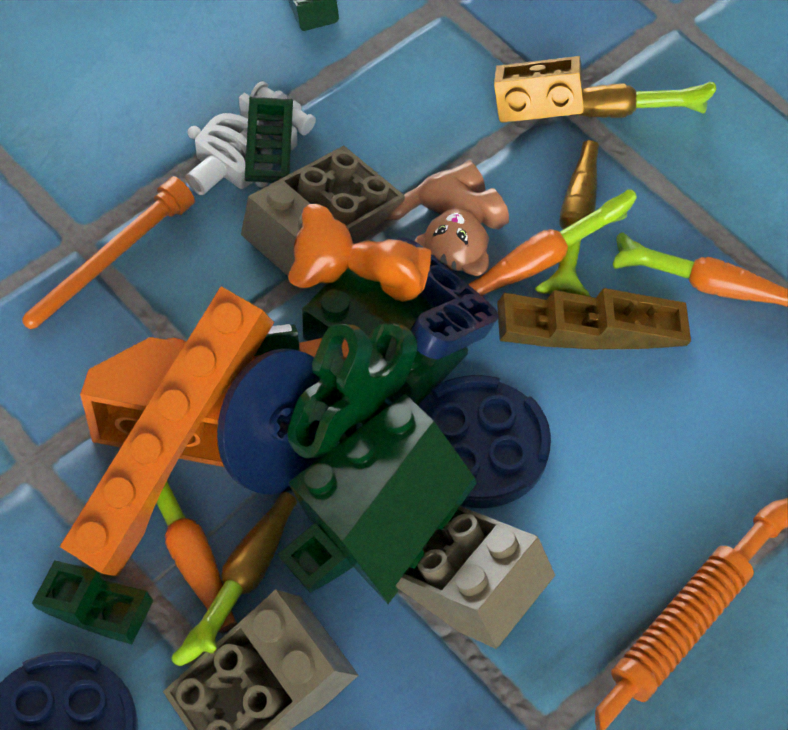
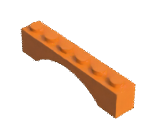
M222 286L219 288L59 546L60 548L102 574L117 577L120 575L144 536L160 493L186 445L219 397L243 368L251 362L272 328L274 321L262 309Z

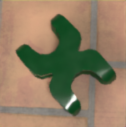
M400 323L381 324L372 330L369 337L353 324H335L327 329L312 363L313 373L320 378V381L306 389L299 397L288 426V441L299 456L304 458L322 457L335 448L338 441L341 443L357 431L356 426L358 423H362L363 426L389 406L385 402L386 398L399 391L406 382L417 353V340L408 327ZM394 337L397 345L396 354L393 358L386 360L385 356L390 340ZM344 339L348 342L349 347L348 356L346 358L343 356L342 343ZM317 420L320 423L312 444L309 439V428L312 422Z

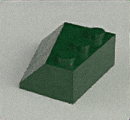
M406 394L288 482L306 516L324 531L347 557L348 562L388 605L397 594L396 584L409 567L415 569L425 555L423 547L437 529L445 528L477 484L471 471L436 423Z

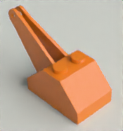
M149 337L88 370L80 396L93 443L121 448L186 341L178 338H168L165 340ZM322 338L300 342V351L315 357ZM344 339L342 343L343 356L346 358L348 356L349 347L348 342ZM231 384L205 416L179 459L224 467L218 448L217 428L220 410Z

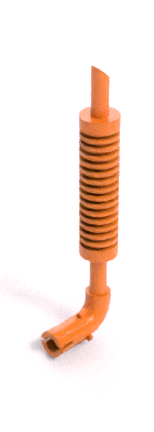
M788 498L773 501L761 509L753 518V527L734 549L728 546H719L709 559L705 561L703 566L699 568L697 573L692 576L691 580L685 584V587L679 591V594L673 598V601L667 605V608L661 612V615L655 619V622L649 626V629L626 652L624 658L620 659L612 668L611 675L616 685L595 709L596 730H606L632 698L640 702L648 701L657 691V687L663 684L664 680L674 671L676 665L682 661V658L688 654V651L694 647V644L700 640V637L706 633V630L712 626V623L718 619V616L724 612V609L730 605V602L735 599L736 595L752 579L754 570L749 561L769 538L777 537L783 529L788 528Z

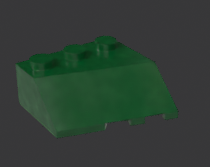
M348 268L336 281L327 283L302 308L303 339L311 341L323 338L327 329L335 324H353L360 328L368 337L372 330L381 324L400 323L411 329L421 313L435 307L421 295L405 302L395 300L382 290L380 282L360 277ZM394 337L390 340L385 356L386 360L393 358L396 354L397 345ZM464 347L442 359H432L417 351L406 382L399 391L390 395L387 399L394 403L406 394L419 406L431 393V389L439 385L467 356L468 348Z

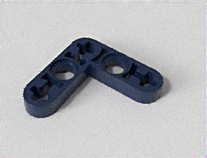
M399 237L396 239L405 241L411 245H414L415 247H423L419 243L408 238ZM431 254L425 288L419 295L435 308L421 313L410 330L417 340L418 352L432 359H442L485 338L499 316L496 309L486 299Z

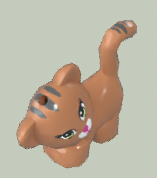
M467 160L455 168L428 176L417 188L405 193L404 201L385 219L400 220L419 205H423L429 210L441 214L433 219L426 232L417 236L414 241L424 248L431 249V254L451 271L462 270L467 274L479 276L489 267V256L487 254L489 236L481 223L489 228L499 230L509 223V213L500 194L494 188L485 189L482 174L471 160Z

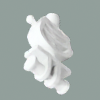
M261 81L253 88L250 96L244 92L239 97L240 114L242 116L222 113L213 117L202 131L197 126H191L188 129V136L191 139H195L196 156L202 161L185 176L188 185L194 192L204 195L222 178H226L239 189H243L253 183L245 181L249 97L287 99L286 94L280 90L272 91L268 88L267 83ZM293 100L291 150L297 146V129L301 135H307L313 129L316 118L312 114L307 115L301 111V105ZM258 120L257 125L283 127V122ZM257 134L256 139L270 140L268 135ZM271 135L276 140L282 141V136ZM259 149L261 151L260 154L273 155L272 149ZM255 163L254 169L271 170L273 164ZM255 182L261 188L268 185L266 182Z

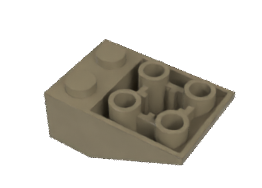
M343 145L249 195L241 235L288 276L295 261L293 252L294 242L302 228V213L307 205L320 204L328 208L334 219L346 224L354 244L362 242L404 201L405 195Z
M460 506L445 528L437 529L423 547L425 555L415 569L411 567L407 569L396 584V587L456 631L497 649L555 577V573L538 536Z
M275 589L216 643L217 649L214 653L206 652L171 683L163 693L188 730H290L321 710L359 675L302 597Z

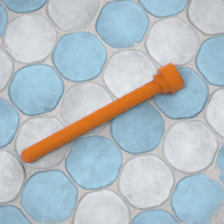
M171 176L157 189L158 194L154 197L155 203L28 310L22 318L24 326L28 329H35L163 218L166 216L173 217L175 214L182 215L195 203V198L187 185L179 178Z

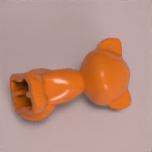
M309 204L303 209L302 228L296 236L293 247L295 261L289 271L288 279L294 286L309 288L318 283H333L349 268L360 277L380 282V286L386 294L395 300L405 302L417 298L425 288L431 262V249L415 247L405 241L393 239L381 242L363 241L353 244L346 224L334 219L328 208L320 204Z

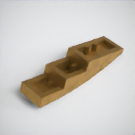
M603 288L596 298L553 290L547 300L504 292L497 302L500 341L544 347L591 350L687 346L691 342L687 305L685 302Z

